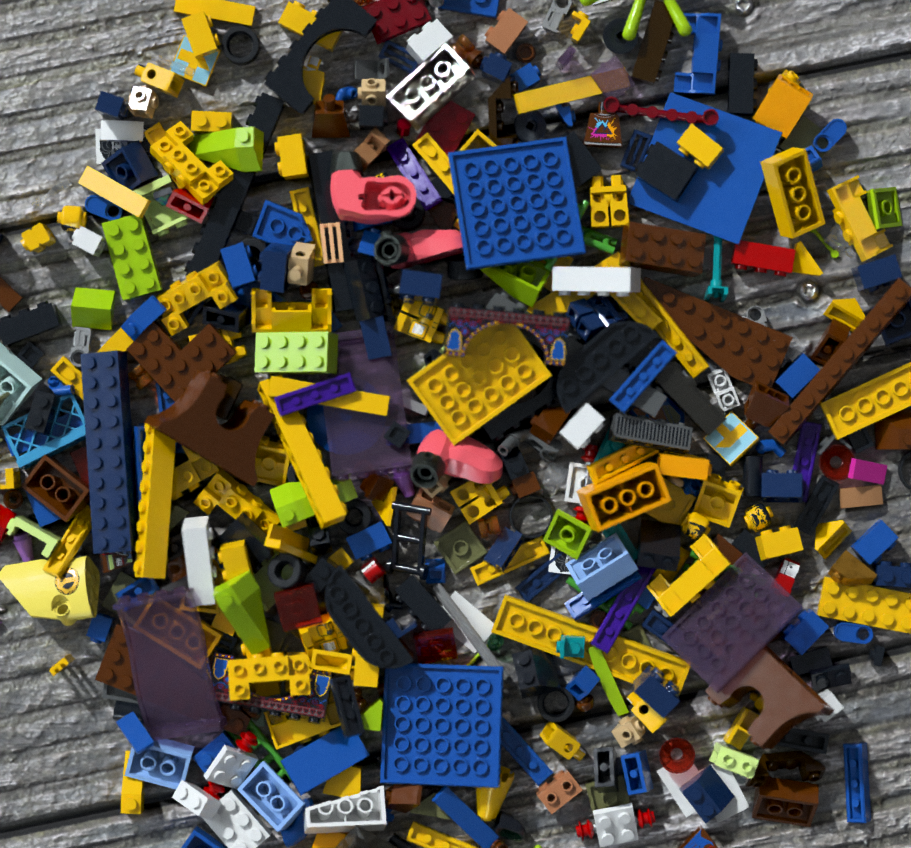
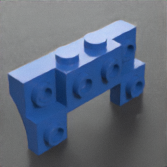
M684 13L692 27L690 35H694L691 73L675 72L673 93L714 95L716 73L721 68V59H718V51H722L723 40L719 39L721 14Z

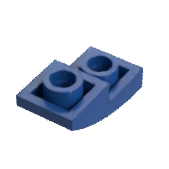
M561 104L555 105L554 107L560 119L568 128H572L573 122H576L574 110L571 111L570 106L562 107Z

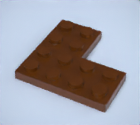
M153 322L126 349L175 402L184 393L197 370L201 372L207 370L216 374L238 353L211 323L181 349L157 322Z

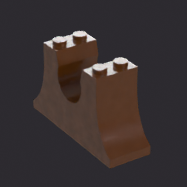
M197 370L180 398L166 410L158 414L148 415L144 423L235 478L254 487L258 481L255 471L257 449L262 436L275 415L269 412L270 407L261 402L259 403L254 399L252 402L244 400L235 409L234 415L229 421L219 424L216 418V409L224 397L227 385L221 382L223 378L207 370L204 372Z
M738 625L733 630L734 647L726 667L705 690L709 695L708 700L715 706L719 705L721 708L723 706L727 708L733 707L751 690L757 689L761 693L764 700L763 711L757 719L753 720L747 733L751 736L750 741L763 749H773L800 722L814 716H830L834 711L821 696L756 634L741 625Z

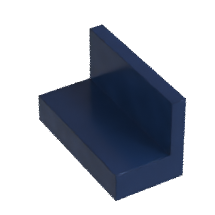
M383 316L360 321L368 360L391 356L392 353Z
M504 527L483 560L504 572L524 542L523 534L518 531L513 532Z
M395 615L388 618L386 622L397 638H400L418 625L417 620H414L402 628Z

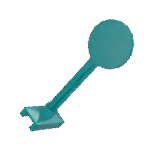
M715 236L713 275L710 286L707 287L704 293V301L708 302L712 296L714 298L720 297V303H724L728 296V287H722L721 280L722 239Z

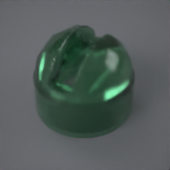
M495 633L491 634L487 640V646L491 651H498L504 644L503 637Z

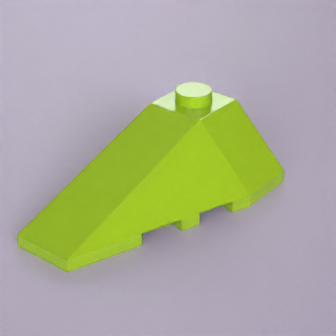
M240 127L195 135L193 141L190 142L189 150L200 160L215 164L221 160L228 168L244 173L262 172L264 132L255 127Z
M540 261L480 269L514 299L530 307H533L552 270H546L544 268L545 264Z
M351 478L331 480L332 484H335L338 488V497L341 502L345 503L358 497ZM287 482L269 490L283 528L315 515L300 482Z
M251 570L216 586L213 593L216 602L250 653L258 654L270 648L260 586Z

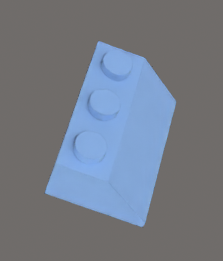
M616 533L582 553L578 560L572 559L565 564L587 601L638 570V567Z
M149 734L155 745L137 755L132 747L124 776L176 790L181 780H186L195 746Z
M262 761L237 789L277 832L286 830L299 816L305 805V802L265 761Z

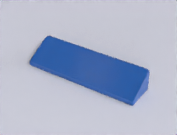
M867 742L843 743L847 823H868L871 821Z

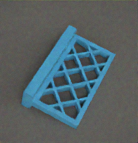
M74 394L59 397L61 399L50 435L47 436L45 444L41 446L34 444L37 436L35 432L31 443L21 440L23 431L26 429L25 425L29 413L1 426L20 469L26 470L38 464L44 454L54 456L86 440L85 417ZM69 398L73 402L71 412L61 409L63 402ZM60 411L70 414L66 425L56 422ZM73 415L80 417L83 425L77 428L70 427ZM55 424L65 427L63 435L59 437L52 435ZM13 426L21 427L18 438L12 437L8 429ZM22 442L30 445L27 453L20 456L17 450L19 443Z

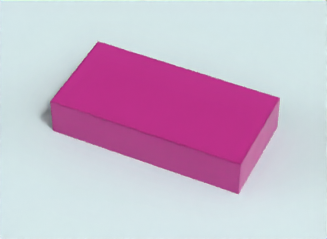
M852 458L848 478L884 485L888 465Z

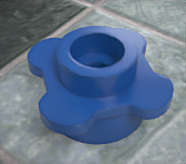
M683 478L684 493L686 495L693 494L698 496L702 487L701 480Z

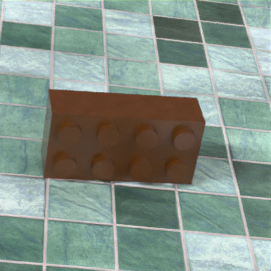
M628 222L623 226L619 265L695 278L702 274L706 234Z

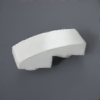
M101 120L100 141L136 142L139 140L141 143L143 142L144 122Z
M719 368L706 374L721 412L740 406L736 391L732 386L728 373L724 369Z

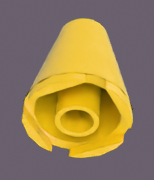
M501 766L500 788L476 787L477 815L481 820L492 821V819L497 817L514 780L515 773L510 774L509 768Z

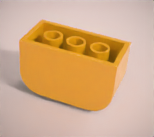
M652 462L634 465L599 484L591 483L577 491L591 530L598 532L671 501L658 464Z

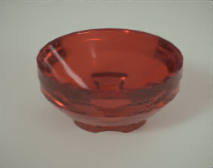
M831 445L820 455V470L831 480H844L848 478L851 459H855V456L846 446ZM834 456L841 459V465L838 468H833L830 465V460Z
M673 737L665 741L661 746L659 760L667 771L675 774L684 773L694 764L695 750L686 739ZM672 749H681V758L673 759L670 755Z

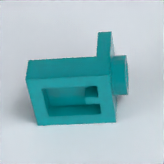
M561 635V641H557L556 653H560V659H564V656L584 658L585 636Z

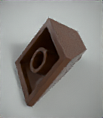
M911 409L900 410L874 423L875 450L911 449Z

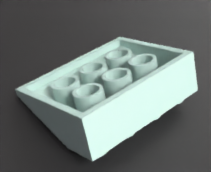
M0 342V395L6 392L10 393L7 399L0 405V425L3 426L33 393L42 378Z

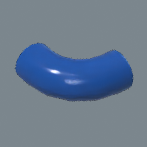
M312 797L303 799L305 805L299 816L286 830L281 831L287 848L301 842L308 835L304 834L303 814L305 808L314 806Z

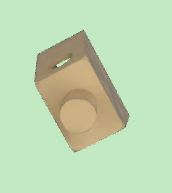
M295 243L289 255L287 283L305 286L313 281L316 244Z

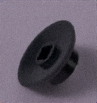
M614 19L604 29L603 41L606 47L614 53H628L637 45L638 31L635 39L632 41L625 39L619 41L616 37L619 33L623 32L627 19Z
M537 110L517 114L514 121V130L518 138L523 142L542 140L546 133V122L542 114Z

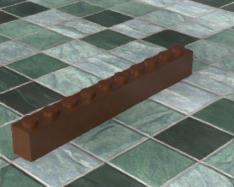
M898 278L768 431L783 445L788 444L817 410L820 403L829 396L911 300V287Z

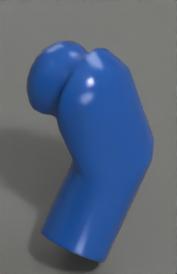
M353 86L341 88L337 91L335 100L345 101L356 98L358 90Z
M56 376L48 379L49 388L56 396L75 393L73 384L63 385Z
M774 439L761 440L756 446L758 453L764 454L765 452L773 451L779 458L786 452Z

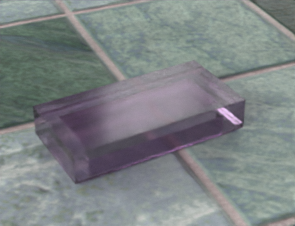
M571 45L557 60L556 66L560 70H563L575 55L576 49Z

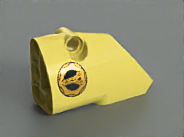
M89 556L73 558L61 579L42 570L48 561L44 559L6 565L0 571V580L31 617L60 620L63 625L71 626L77 620L97 616L100 573Z

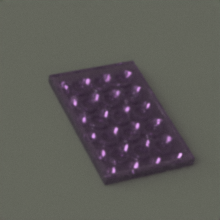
M745 552L662 638L719 693L803 607Z

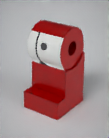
M374 556L360 567L362 573L372 584L386 573L384 567Z
M784 557L770 590L789 598L800 563Z

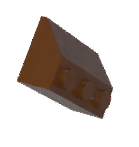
M45 454L21 485L23 489L65 522L71 520L90 502L89 485L53 456Z
M768 776L765 785L757 787L755 790L752 818L810 827L818 807L819 785Z

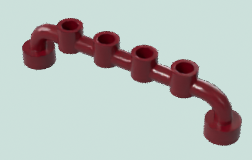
M613 96L607 97L603 103L604 109L608 113H626L633 118L642 115L648 116L651 120L666 118L672 123L681 120L687 121L690 125L705 123L707 126H714L719 121V115L714 109L706 110L703 115H698L694 111L682 113L677 112L675 109H669L668 111L658 110L654 106L643 108L638 107L636 104L620 105L618 99Z

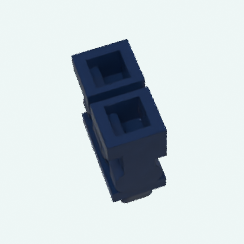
M594 296L588 300L584 298L572 301L566 312V316L570 317L571 324L574 328L577 327L576 331L585 343L589 342L609 325L627 321L628 319L625 311H616L618 307L616 300L613 297L607 298L606 296Z

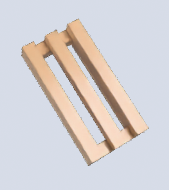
M340 222L319 224L323 264L344 262ZM332 227H335V229H336V238H337V248H338V257H339V259H336V258H335V248H334V239H333V229H332ZM324 228H328L331 253V259L329 260L327 258Z

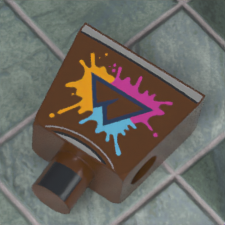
M598 102V113H590L583 144L585 147L621 148L618 114L608 113L604 109V102Z

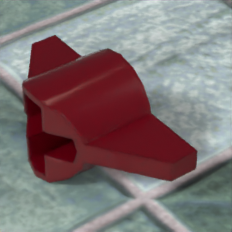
M408 112L405 113L404 119H400L397 123L396 134L400 135L402 139L404 136L410 135L411 122L407 120Z

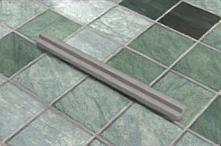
M441 583L433 586V593L488 666L502 667ZM505 669L503 682L509 677Z

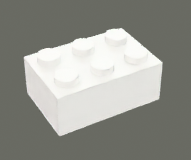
M583 403L558 433L574 448H584L591 441L589 436L593 432L597 434L603 428L604 424L602 422L605 419L588 403Z
M231 788L218 800L222 804L213 820L203 818L228 848H256L272 833L234 788Z

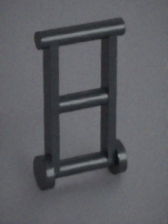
M393 501L392 509H395L392 558H389L386 564V573L393 574L394 571L419 575L420 580L425 581L429 572L428 565L424 564L427 518L431 515L432 508ZM402 511L421 514L420 537L400 533ZM399 541L419 545L417 567L398 564Z

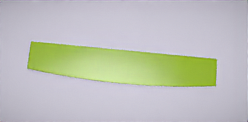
M594 646L589 647L588 651L593 666L618 716L629 713L602 651Z

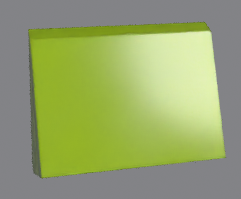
M896 187L868 190L866 193L868 212L876 230L902 226Z
M76 287L71 303L72 327L112 330L116 291Z
M557 509L543 541L578 560L590 540L593 530H591L589 525Z
M383 696L377 698L360 713L365 730L381 731Z

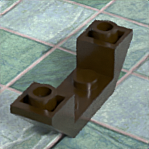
M515 75L506 78L488 98L489 138L497 146L520 143L517 135H502L505 124L501 118V113L504 111V103L501 101V98H513V95L518 93L519 85L518 81L515 80Z
M801 750L763 754L759 759L753 778L747 777L745 787H761L765 785L768 779V771H776L783 768L791 770L798 767L802 781L809 780L815 782L822 778L826 768Z

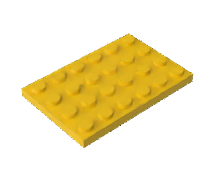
M498 324L487 327L477 333L469 342L465 357L442 354L407 379V382L452 444L455 445L552 375L517 326Z

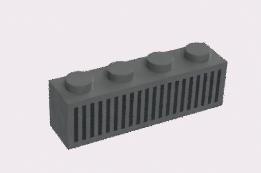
M618 412L611 417L608 441L685 455L690 451L693 427H687V424L681 422L671 424L665 419H656L655 421L650 420L649 417L644 415L634 417L629 416L627 412Z

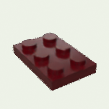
M378 0L362 7L378 21V24L372 30L377 45L421 27L429 21L432 22L424 0Z
M441 95L416 141L428 132L448 156L449 152H456L476 114Z

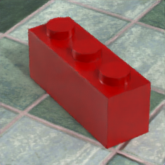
M741 240L739 245L734 244L731 264L740 270H747V267L755 268V272L766 274L768 270L774 271L776 276L786 277V274L792 273L796 249Z

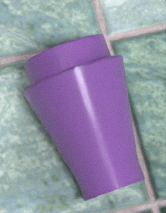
M408 467L395 470L393 472V479L403 493L404 498L414 495L413 481L410 478Z
M26 531L15 534L12 542L22 561L28 562L33 560L32 536Z

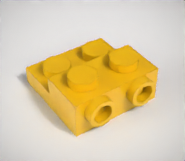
M262 436L255 459L257 482L275 486L285 484L290 460L281 440L274 442L270 441L269 437Z
M711 474V476H707V480L703 481L693 511L700 513L713 523L730 528L744 488L740 487L741 484L737 481L730 480L726 482L721 480V476Z

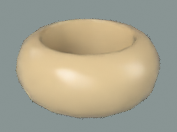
M667 476L669 482L678 487H683L684 481L677 476Z

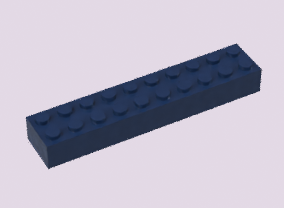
M115 350L80 354L94 554L135 551V544L138 541V511L127 352Z

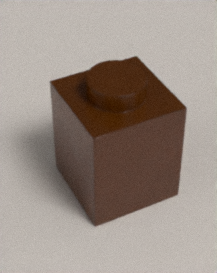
M371 467L360 488L365 492L364 496L368 499L384 501L395 481L385 472Z
M533 470L511 480L513 484L509 485L513 496L518 495L519 498L541 489Z

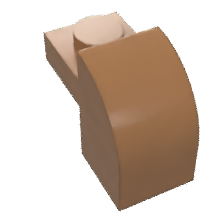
M376 127L353 151L361 157L363 172L385 150L390 141Z

